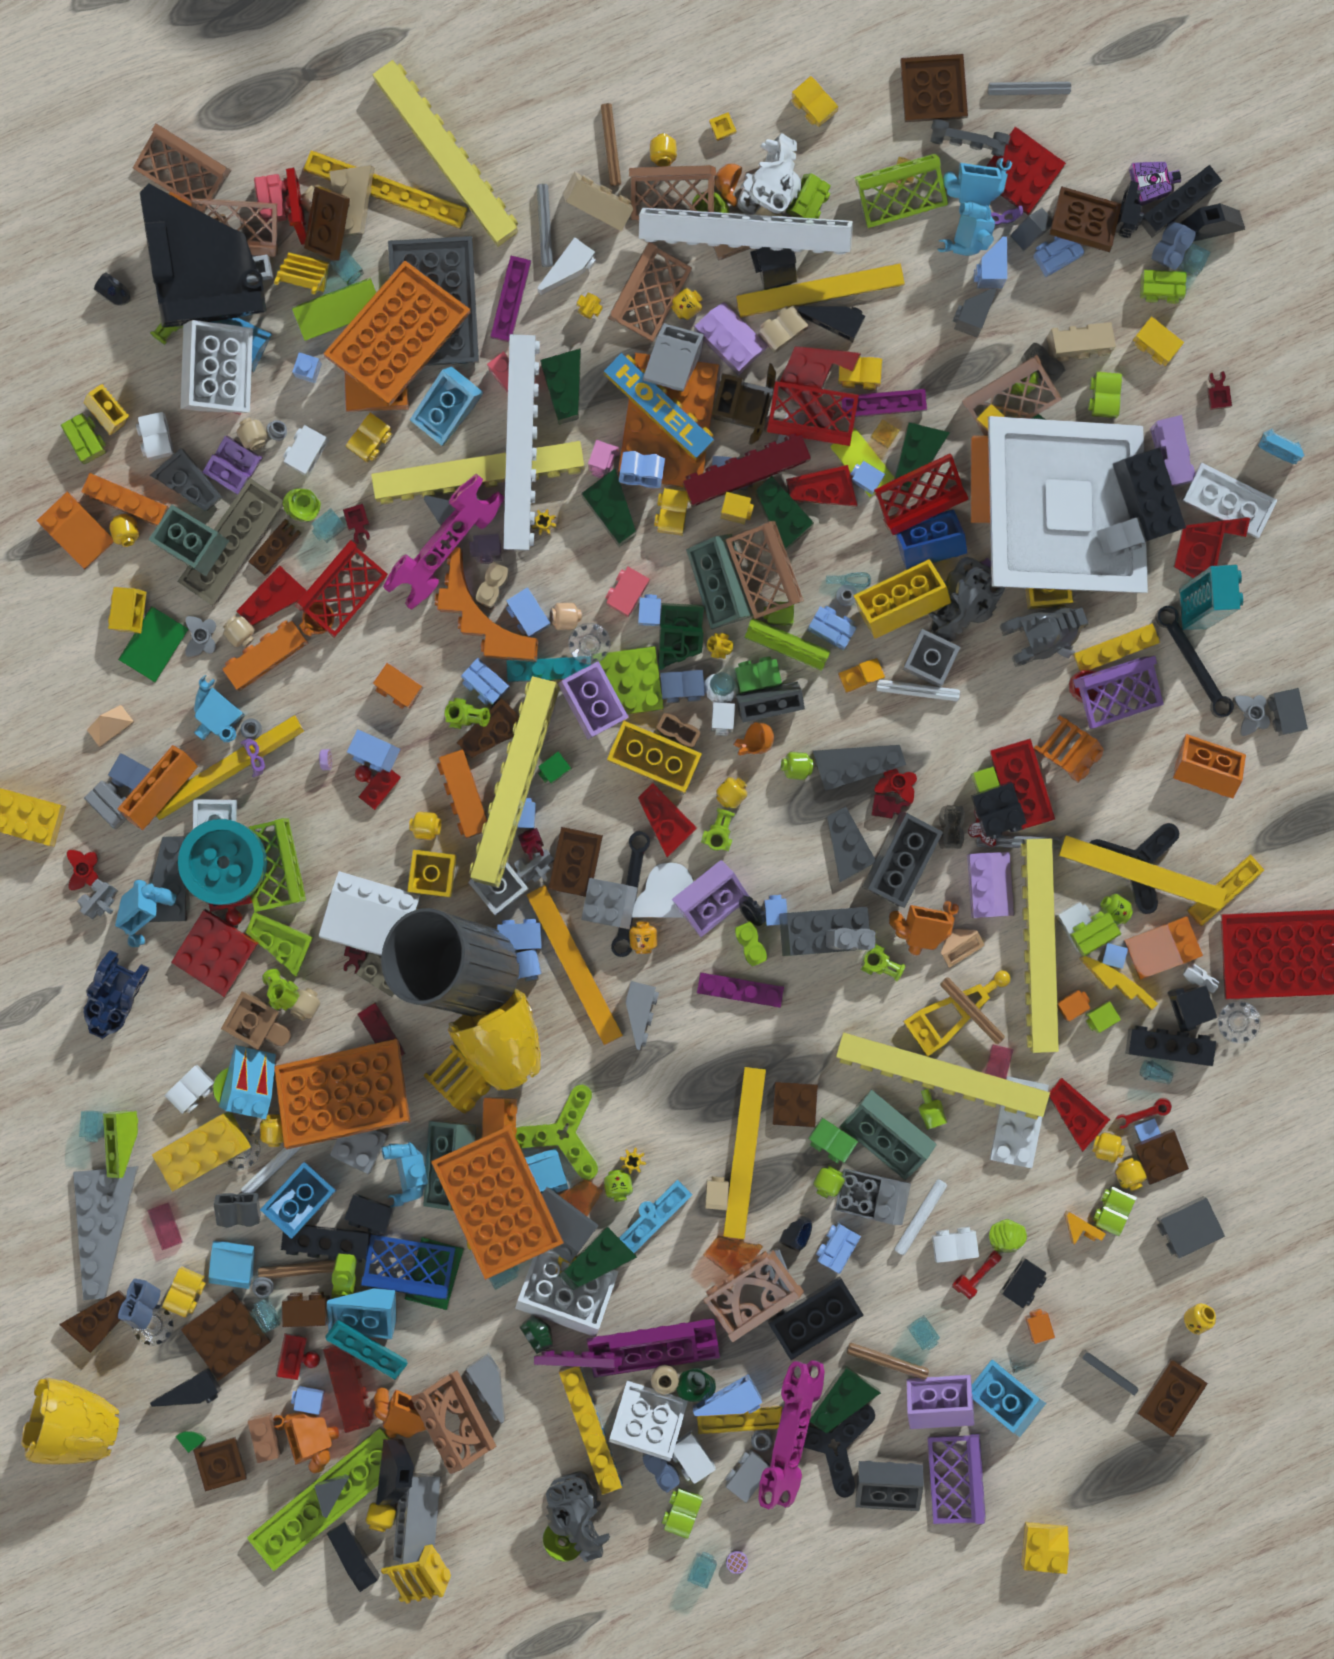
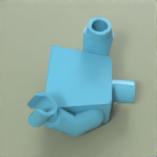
M1003 158L997 160V168L960 163L958 178L952 171L944 174V187L947 189V194L950 197L959 199L960 204L972 201L979 205L989 206L991 201H994L1004 192L1007 180L1006 171L1011 168L1012 163L1010 160H1007L1004 168L1002 166Z
M972 201L962 202L959 206L961 216L954 238L956 243L953 244L950 239L939 240V242L945 243V249L938 248L939 252L953 250V253L972 256L979 253L980 250H987L994 241L992 234L995 221L991 217L990 207L988 205H979Z
M204 675L199 680L200 687L196 694L194 705L196 713L194 717L202 724L194 733L203 741L211 731L220 737L223 742L233 741L236 738V731L233 726L245 714L213 687L210 689L215 680L212 679L207 683L205 680L207 675Z
M136 880L133 888L122 896L115 926L124 930L125 934L129 935L128 945L130 947H139L145 943L143 935H135V932L156 916V902L169 906L175 903L177 895L171 892L170 889L154 887L151 883L146 885L145 881Z
M411 1142L401 1145L389 1144L382 1147L384 1160L396 1158L403 1192L402 1194L398 1193L388 1196V1198L394 1199V1204L390 1205V1207L402 1206L404 1202L407 1203L422 1197L424 1187L428 1184L422 1153Z

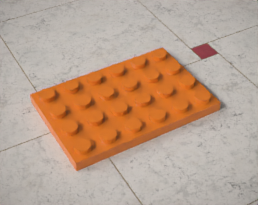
M404 261L323 354L329 361L388 406H391L471 311L407 261Z
M635 353V361L637 363L635 366L640 371L642 369L646 370L651 355ZM697 362L684 391L663 386L667 391L666 395L671 400L673 398L678 400L683 406L681 409L686 414L689 412L693 414L698 420L697 424L702 429L706 427L710 430L719 364ZM629 399L618 478L620 476L623 452L636 451L642 455L657 454L665 458L661 483L663 485L683 487V481L686 480L685 477L695 472L698 475L702 474L706 452L695 461Z
M397 1039L274 1066L284 1148L286 1149L410 1123L400 1045Z
M510 1125L431 1161L485 1280L564 1243Z

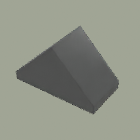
M1040 208L1029 215L1010 236L1025 251L1051 228L1053 219L1043 208Z
M424 496L425 503L441 526L455 508L449 504V500Z
M347 1474L318 1482L315 1485L323 1517L327 1518L350 1477Z

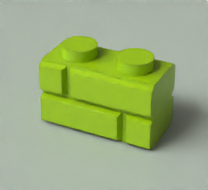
M804 174L801 179V191L797 192L796 199H792V203L789 204L786 213L792 217L819 219L821 205L828 200L830 196L828 191L831 185L814 174Z
M1143 270L1141 273L1140 298L1146 299V302L1155 303L1158 302V299L1167 300L1169 304H1177L1179 300L1182 301L1185 298L1186 272Z
M80 413L60 425L81 463L87 464L106 453L103 448L106 446V443L100 434L97 436L93 429L96 428V425L90 416L86 417L83 413Z
M1100 911L1090 917L1092 919L1091 922L1086 925L1084 922H1081L1072 928L1074 932L1070 933V937L1082 956L1088 955L1121 935L1109 912L1103 914Z

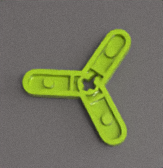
M583 1084L573 1088L557 1123L517 1127L516 1139L520 1148L558 1145L581 1178L585 1180L594 1178L598 1172V1165L576 1134L592 1098L590 1088ZM568 1123L567 1133L569 1137H564L562 1140L557 1132L558 1130H563Z

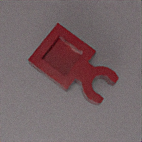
M1220 372V380H1215L1213 373H1210L1208 380L1213 385L1212 388L1207 389L1210 410L1231 408L1230 385L1223 386L1226 378L1225 372Z
M359 504L343 509L348 530L355 529V542L359 543L358 536L360 534H365L366 539L370 540L369 532L364 529V526L369 525L364 505Z
M875 794L871 816L893 819V813L899 815L901 807H909L910 803L901 802L895 804V797Z
M538 828L527 830L518 835L524 854L527 853L530 860H533L535 853H540L541 856H544L542 849L544 844Z
M346 946L344 956L349 957V961L344 964L343 970L347 972L349 965L353 964L356 967L355 974H357L360 969L359 959L365 961L367 951Z

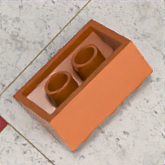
M1186 734L1175 764L1173 778L1233 799L1243 780L1246 754Z

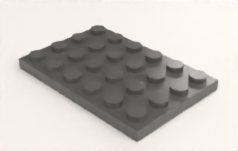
M472 236L388 241L390 277L404 261H407L471 311L425 366L479 363Z

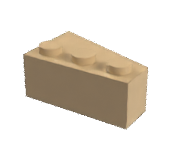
M371 165L329 171L332 191L350 198L343 238L364 235L369 196L372 189V178L375 168Z
M575 171L563 192L567 203L620 231L623 230L633 211L629 199L622 195L617 197L612 194V190L603 185L600 187L592 179L584 175L582 176Z
M1112 322L1086 325L1087 327L1081 328L1070 326L1069 330L1059 331L1058 328H1052L1046 337L1051 362L1057 361L1060 364L1069 362L1070 358L1077 357L1078 360L1090 358V355L1098 354L1099 357L1110 355L1111 351L1116 347Z

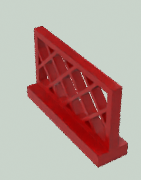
M775 381L767 432L786 436L795 433L796 436L802 434L804 439L850 446L859 395ZM779 386L787 387L793 394L784 402L778 396ZM791 388L799 389V391L794 393V391ZM803 390L809 391L813 397L804 406L796 396ZM813 392H817V393H820V394L815 397V395L813 394ZM823 394H829L834 402L824 409L818 398ZM833 395L841 397L838 400H836ZM795 397L801 408L791 414L784 404ZM845 397L853 398V407L844 412L838 402ZM778 399L780 404L776 407V401ZM816 401L822 411L812 418L805 407ZM836 404L843 414L832 421L826 411ZM783 406L789 416L783 421L773 420L775 410ZM803 409L810 420L804 424H798L793 416ZM852 411L851 419H849L847 414ZM822 413L831 422L824 428L818 427L814 421ZM845 416L850 423L849 431H840L834 423ZM791 418L794 423L786 421ZM812 421L814 426H809L807 424H809ZM833 425L836 430L827 428Z
M951 453L874 489L884 517L883 521L892 536L969 500L962 486ZM949 462L950 466L946 473L939 471L941 465ZM926 472L931 473L927 482L920 480L922 474ZM936 475L944 477L940 486L932 484ZM949 479L955 480L956 485L944 488ZM907 481L912 482L908 491L901 489L903 483ZM917 484L925 486L921 495L913 493ZM930 488L937 490L935 495L929 498L925 497ZM888 490L893 491L889 500L882 499V493ZM898 493L906 495L902 504L894 502ZM911 497L918 499L916 504L910 507L906 506ZM892 506L899 508L897 513L891 516L888 515Z
M352 540L346 544L294 605L334 638L388 575L387 572L356 547L357 544ZM355 554L363 560V567L352 568L351 558ZM364 570L365 582L353 583L352 571ZM367 570H376L381 577L377 581L368 582ZM349 571L350 583L338 584L339 572ZM335 578V584H330ZM365 585V596L355 597L354 586ZM350 586L351 598H340L339 587ZM327 587H336L337 599H325L324 590ZM321 595L322 599L316 600ZM360 600V602L357 605H355V601ZM352 601L353 610L350 613H341L340 602ZM325 602H337L338 613L326 614ZM313 603H322L323 614L315 615L309 610L310 606ZM327 617L339 618V626L335 631L328 626Z

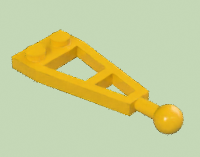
M1000 970L995 973L994 980L982 987L981 984H978L962 992L966 996L978 992L981 998L975 1005L980 1009L989 1000L988 993L998 986L1006 987L1010 983L1011 977L1008 972ZM948 997L918 1010L903 1022L925 1055L929 1056L944 1046L971 1017L951 997ZM952 1003L962 1018L940 1038L925 1014Z

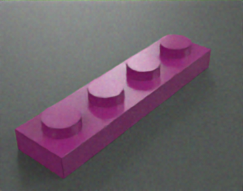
M510 256L490 336L493 339L509 342L510 334H514L531 260Z
M925 389L857 394L859 398L855 417L927 411ZM845 397L841 400L844 412L853 407V398ZM852 411L847 414L849 418H851Z
M700 972L697 989L698 994L781 1008L784 991L782 986Z
M544 1350L541 1354L534 1356V1365L616 1368L622 1365V1356H614L613 1352L601 1353V1356L594 1355V1352H581V1355H574V1351H561V1354H554V1350Z

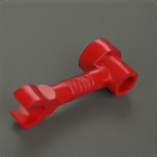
M1159 1098L1153 1107L1128 1115L1119 1114L1116 1119H1126V1124L1121 1125L1119 1128L1124 1129L1130 1123L1156 1114L1165 1116L1170 1113L1172 1104L1167 1098ZM1163 1104L1167 1107V1109L1165 1111H1161L1159 1109V1106Z
M994 1250L970 1280L962 1274L954 1281L952 1288L958 1293L961 1292L969 1300L972 1299L978 1291L975 1286L991 1268L999 1263L1002 1256Z

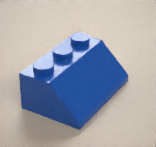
M954 510L939 513L895 534L906 570L929 559L932 563H936L941 560L968 554L965 533Z

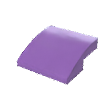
M226 435L216 453L212 454L203 473L238 495L255 472L263 457L250 449L244 448L241 443Z

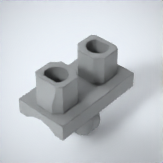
M543 849L544 856H541L540 853H535L533 855L535 859L529 863L524 858H520L514 863L518 871L517 875L525 884L531 879L536 882L541 877L545 882L549 880L545 874L551 870L548 865L554 861V858L547 849Z
M96 879L91 886L96 893L91 898L84 894L77 901L82 908L80 911L91 919H94L97 915L101 917L105 911L112 914L114 910L110 906L115 901L112 898L118 892L112 885Z

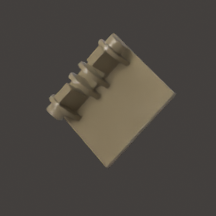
M369 953L356 975L392 997L394 993L388 987L383 976L381 956Z

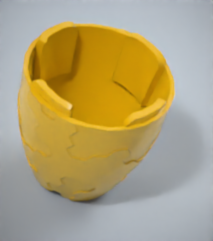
M518 989L514 990L512 996L502 1007L491 1011L490 1014L478 1015L476 1017L462 1015L454 1022L449 1023L448 1033L463 1057L498 1091L516 1088L528 1080V1075L532 1078L540 1072L541 1052L538 1031L525 993Z
M48 1377L39 1379L34 1388L36 1398L30 1420L25 1423L22 1433L21 1445L25 1448L26 1460L36 1464L60 1465L86 1463L109 1457L112 1450L108 1449V1447L115 1444L119 1428V1418L115 1416L119 1415V1410L99 1395L71 1382Z

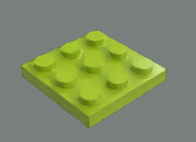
M655 646L609 652L605 657L602 654L593 655V660L598 659L627 715L664 710Z

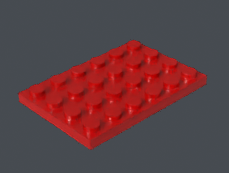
M1334 910L1220 914L1225 999L1334 995Z

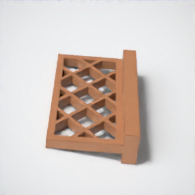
M155 123L151 130L153 133L132 168L192 203L194 198L193 194L204 191L206 199H213L224 178L228 177L231 170ZM156 139L162 142L164 151L153 153L152 145ZM179 152L182 162L171 165L169 153ZM165 154L168 166L157 168L155 157ZM151 158L154 169L148 171L141 169L140 166L143 160ZM195 162L198 164L200 173L189 176L186 164ZM183 165L185 177L175 179L172 168ZM169 169L171 180L166 182L160 181L158 171ZM214 174L217 176L218 179L215 184L207 187L204 175ZM201 177L203 188L192 190L190 179ZM186 180L189 191L179 193L176 182ZM197 204V209L205 213L208 207L205 204L202 206Z
M704 165L629 168V177H631V205L633 207L631 220H639L637 207L642 201L649 208H656L664 201L670 209L676 210L675 208L683 200L690 207L688 211H697L696 207L704 200L708 204V212H714V176H716V167ZM685 180L690 187L682 195L675 187L680 181ZM701 180H708V189L702 194L695 186ZM660 181H665L670 186L663 195L655 189ZM637 182H645L650 188L641 195L637 191ZM692 189L700 196L693 205L685 198ZM652 190L660 197L653 206L645 200ZM672 190L680 196L673 206L665 199Z
M192 199L193 208L197 209V204H205L211 210L208 216L214 213L223 224L229 227L231 226L226 221L235 214L243 223L237 230L239 231L246 226L253 234L247 240L252 255L275 257L278 254L277 203ZM221 205L227 206L232 211L225 220L216 211ZM241 207H248L254 213L246 221L237 212ZM263 208H272V218L268 222L258 213ZM254 216L264 224L257 232L248 224ZM267 227L272 233V241H264L258 234Z
M649 242L644 248L607 319L613 322L616 321L653 342L673 305L672 299L679 294L692 267ZM656 254L665 259V267L655 268L653 260ZM679 266L686 271L682 278L674 279L671 268ZM668 269L671 281L660 283L657 272ZM654 273L657 285L646 287L644 283L645 275ZM672 283L673 295L664 298L661 286ZM658 287L661 299L650 302L647 290ZM644 291L647 303L636 306L635 294ZM662 302L664 307L663 314L654 316L651 305ZM648 306L651 318L640 320L637 309ZM634 310L637 322L628 323L623 320L625 312ZM652 320L655 328L653 333L649 335L644 332L641 323Z
M1035 355L967 396L962 402L968 408L975 421L978 414L974 408L980 404L985 406L992 404L995 408L1004 410V416L1006 411L1017 413V418L1025 415L1023 418L1031 419L1061 401L1062 398L1041 365L1039 357ZM1039 370L1043 377L1041 385L1029 382L1031 374ZM1013 384H1025L1023 396L1011 393ZM1028 385L1040 388L1038 399L1025 397ZM1042 390L1051 391L1055 399L1050 402L1041 401ZM998 393L1007 395L1005 407L993 404L994 397ZM1010 396L1022 399L1019 410L1007 408ZM1024 400L1036 403L1035 410L1032 413L1022 411ZM976 421L983 435L988 436V431Z
M770 521L762 526L725 539L754 619L804 601L775 521ZM759 531H763L765 536L762 546L752 542L754 534ZM741 539L747 542L743 553L735 551L733 541ZM750 544L760 548L756 560L746 556ZM763 550L772 555L773 559L769 566L759 562ZM744 558L755 562L750 574L741 568ZM757 564L768 568L763 580L753 575ZM771 570L779 574L780 579L777 586L766 581ZM751 578L762 582L757 593L749 590L748 584ZM765 584L775 588L771 599L760 595ZM778 590L786 594L787 603L780 605L774 602ZM758 598L769 602L766 611L758 613L755 606ZM772 604L776 605V607L770 609Z

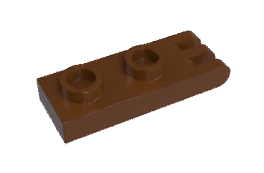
M286 519L282 521L248 561L264 576L267 575L302 533L297 530L292 536L291 533L295 529V526L292 524L285 530L284 528L289 523Z

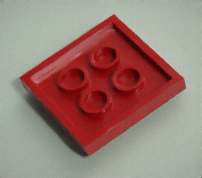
M1015 126L1009 134L1011 137L1009 145H1006L1004 156H993L986 166L997 168V160L1003 158L1002 166L1004 168L1007 160L1011 161L1012 166L1006 171L1007 180L1001 196L1017 208L1022 206L1023 212L1029 215L1066 163Z
M204 909L171 963L225 997L259 943L207 909Z

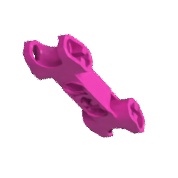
M477 473L459 486L449 499V504L455 510L434 533L414 559L407 554L403 555L392 567L383 585L384 589L390 593L400 584H410L412 590L405 604L411 610L429 597L437 587L439 580L432 574L464 538L471 527L475 524L481 530L484 529L493 520L505 498L497 491L487 500H478L476 493L483 479ZM456 522H462L459 529H453V525ZM443 539L447 541V543H441V540ZM428 555H435L431 562H426Z
M815 1360L810 1361L807 1365L794 1361L789 1366L783 1381L781 1396L785 1401V1406L782 1410L771 1465L763 1470L759 1484L758 1499L760 1506L768 1510L773 1509L777 1504L785 1508L790 1507L794 1503L800 1488L802 1473L798 1464L801 1459L811 1417V1408L813 1402L820 1399L824 1385V1366ZM797 1366L801 1369L800 1378H797L794 1374ZM813 1366H816L818 1369L816 1378L811 1377ZM768 1491L772 1493L770 1504L765 1501V1495ZM784 1491H787L789 1495L787 1502L782 1498Z

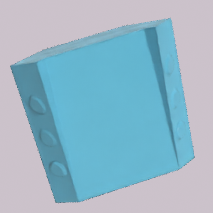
M1273 428L1263 433L1258 444L1266 452L1292 464H1297L1305 456L1299 442L1294 443L1274 433Z
M557 1148L525 1157L541 1194L546 1187L555 1193L569 1189Z
M213 1241L208 1277L209 1283L249 1289L253 1277L254 1246L244 1243L235 1244L226 1241Z

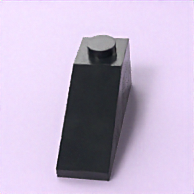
M799 306L797 310L802 318L851 342H854L865 319V315L862 314L863 312L856 307Z
M207 1368L157 1397L150 1404L152 1407L200 1404L203 1401H206L208 1404L218 1398L217 1393L222 1389L211 1370Z
M343 1522L327 1533L347 1574L359 1592L378 1581L380 1574L346 1522Z

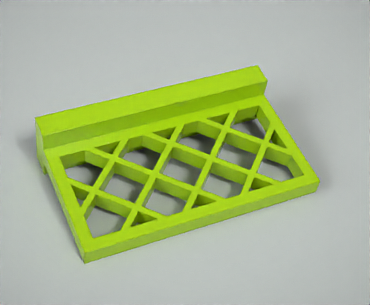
M936 154L854 177L867 228L948 205L940 169V158ZM935 170L937 178L933 184L923 180L927 172ZM913 176L918 179V182L913 190H910L903 185L907 178ZM893 182L898 187L893 196H890L883 192L888 183ZM921 182L931 187L925 198L916 193ZM873 188L878 191L872 202L865 199L864 190ZM901 188L910 192L905 203L895 199ZM934 189L941 193L942 201L932 203L928 200ZM881 194L890 198L885 209L876 205ZM914 195L923 200L919 208L915 209L908 206ZM894 201L903 206L900 212L895 215L888 212ZM873 207L882 211L878 220H870L869 214Z
M754 618L750 621L744 637L822 671L830 654V650Z
M281 818L249 826L248 828L255 832L259 838L270 843L265 852L267 860L274 864L268 874L265 873L266 878L261 887L257 888L259 890L251 895L254 911L259 912L306 901L289 818ZM274 826L275 836L272 841L263 835L266 828ZM272 846L279 849L280 852L276 861L267 856ZM277 866L284 871V877L281 882L272 877ZM269 879L278 884L273 895L264 889ZM281 887L288 891L290 900L281 901L276 897ZM261 892L271 897L265 906H259L258 897Z

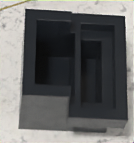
M762 247L750 252L755 272H760L764 290L797 282L796 256L791 249L772 250L770 247Z
M1207 986L1194 987L1185 991L1183 988L1167 992L1181 1032L1194 1030L1197 1028L1196 1025L1217 1018Z

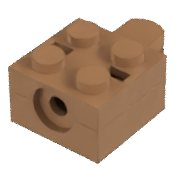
M246 991L240 993L221 1027L222 1030L258 1050L262 1049L266 1040L276 1046H284L291 1039L290 1030L277 1022L282 1011L275 1010L268 1003Z

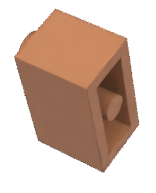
M272 1412L251 1417L247 1422L257 1463L279 1458L282 1453L277 1432L274 1428Z

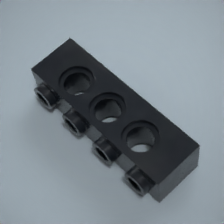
M1208 165L1143 215L1141 225L1153 238L1164 230L1169 223L1174 222L1217 189L1222 183L1221 178Z
M1135 1025V1029H1128L1125 1054L1213 1066L1216 1041H1212L1211 1036L1198 1034V1038L1189 1037L1190 1033L1177 1031V1035L1168 1034L1169 1030L1156 1028V1032L1147 1031L1148 1027ZM1149 1036L1155 1040L1152 1048H1147L1145 1045V1040ZM1172 1039L1175 1041L1176 1047L1173 1051H1168L1166 1043ZM1193 1042L1196 1044L1197 1050L1194 1054H1189L1187 1047Z
M304 1225L292 1239L284 1232L282 1233L281 1250L286 1251L287 1255H298L299 1252L307 1253V1257L312 1258L328 1255V1259L336 1260L338 1254H349L355 1256L357 1263H362V1259H367L371 1233ZM301 1235L309 1238L310 1243L308 1246L300 1244L299 1238ZM321 1238H328L331 1241L330 1248L325 1249L321 1246ZM343 1240H349L352 1243L350 1251L343 1250L341 1246Z

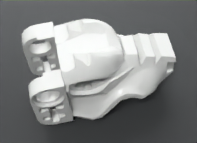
M782 133L775 140L766 139L765 143L761 144L760 147L768 151L765 162L758 164L760 169L754 174L747 173L745 175L746 180L741 185L742 191L737 202L739 209L745 214L753 215L757 204L759 206L756 211L763 206L773 213H781L792 203V199L797 198V192L801 191V180L793 171L795 166L793 161L796 159L794 152L797 151V141L790 139ZM747 198L750 199L749 203L751 205L749 207L745 206L746 202L744 200Z

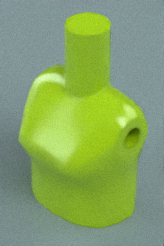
M929 1088L922 1090L921 1094L925 1103L919 1106V1111L926 1129L948 1123L941 1100H932Z

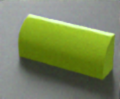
M371 277L292 307L304 341L350 324L376 294Z

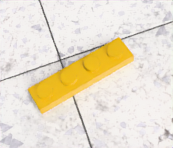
M1152 623L1076 652L1073 656L1079 671H1089L1160 643V640Z

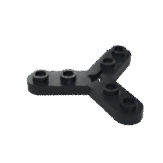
M1165 823L1135 850L1101 839L1091 840L1089 843L1132 858L1137 856L1138 859L1152 864L1177 841L1180 833L1176 825ZM1130 880L1137 910L1143 914L1155 912L1158 907L1155 888Z
M869 1404L864 1405L831 1432L825 1433L819 1428L808 1425L803 1448L826 1455L834 1490L838 1496L843 1498L851 1496L855 1491V1482L846 1448L875 1420V1411ZM831 1439L840 1442L837 1445L838 1455H835L832 1447H828Z

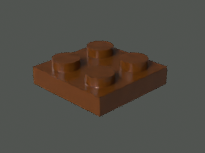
M775 1082L772 1124L815 1127L818 1085Z
M1173 1129L1134 1144L1149 1185L1189 1169Z
M236 1437L193 1450L205 1492L247 1479Z

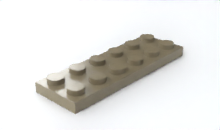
M249 478L214 528L215 531L229 540L207 576L188 566L177 582L214 606L282 509L283 500Z

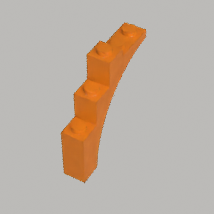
M455 547L447 557V565H450V570L445 576V586H448V589L439 588V594L436 593L435 606H438L437 609L440 612L462 614V617L459 616L458 629H461L460 632L463 635L485 637V640L482 639L481 652H484L486 658L537 662L539 641L536 638L521 636L503 629L486 617L477 606L466 583L463 568V550L460 547Z

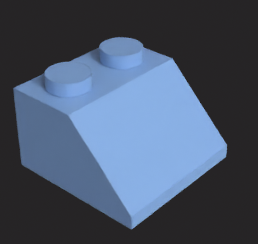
M1002 237L981 258L980 263L976 264L973 280L977 282V288H1003L1007 280V237Z

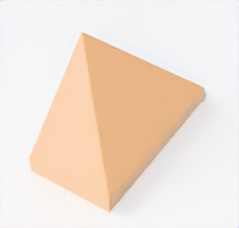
M119 705L100 715L87 731L98 746L101 747L134 721L123 706Z
M952 929L951 936L944 942L941 954L950 968L985 945L977 930Z

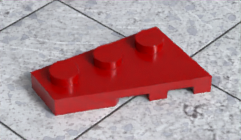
M288 168L286 169L287 178H284V185L286 191H289V195L286 196L288 209L291 208V213L288 214L289 224L294 226L301 245H305L307 233L304 225H306L302 206H300L302 198L300 197L299 179L295 169Z
M279 565L236 612L254 626L299 601L307 590Z

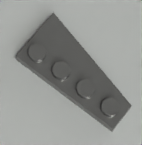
M900 745L813 751L825 791L906 765Z
M185 836L162 837L152 884L154 887L170 889L171 892L177 895V898L172 906L156 902V916L149 922L187 921L186 886L178 870L179 850Z

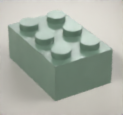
M172 504L148 539L160 549L204 576H207L229 542L220 533Z

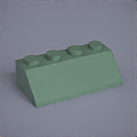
M732 534L715 536L686 549L711 629L753 616L725 540L733 537ZM733 541L732 543L735 551H737L735 542Z
M872 1089L840 1125L904 1180L908 1179L929 1158L937 1145Z
M429 1121L426 1157L428 1184L424 1187L423 1206L453 1211L431 1161L474 1142L476 1125Z

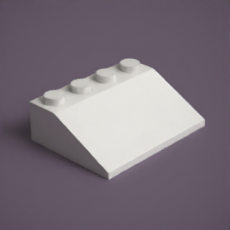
M196 320L183 324L180 409L207 412H250L253 328Z
M339 871L330 895L319 938L381 956L382 948L390 929L405 914L419 908L420 895Z
M552 1249L533 1257L515 1309L595 1337L600 1328L619 1271L613 1270L572 1290L559 1276L560 1271H563L570 1263L562 1261L560 1270L558 1264L559 1254Z

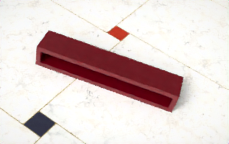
M795 433L784 438L785 441L778 444L776 441L768 443L764 446L765 449L758 452L756 449L750 450L745 453V457L738 460L737 457L730 458L725 461L723 466L717 467V465H712L705 469V473L700 475L697 472L687 475L685 477L686 480L683 481V487L691 507L723 496L726 492H733L809 462L811 457L802 434L796 436Z

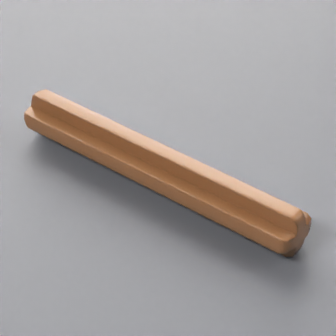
M605 103L601 105L609 180L610 185L615 187L621 185L612 104Z
M947 977L940 983V986L995 1044H999L1004 1040L1005 1036L950 978Z
M335 1260L263 1267L258 1269L257 1274L258 1278L266 1277L272 1279L333 1272Z
M849 1343L847 1354L923 1380H926L928 1377V1368L854 1343Z

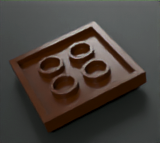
M964 54L900 59L905 122L968 118Z
M1061 186L1049 235L1110 253L1122 204Z
M234 1290L181 1329L218 1381L271 1342Z

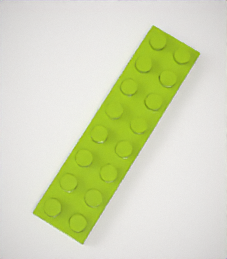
M381 1427L247 1537L273 1571L378 1486L383 1439H390ZM347 1474L350 1477L327 1518L323 1517L315 1485L318 1482Z

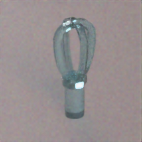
M856 572L841 576L826 575V584L867 588L871 584V576L866 572ZM866 577L868 581L865 584L846 581V579Z

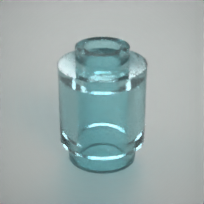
M262 1299L253 1305L255 1308L252 1310V1313L261 1329L264 1328L265 1332H269L281 1324L279 1321L280 1317L271 1300L266 1301Z

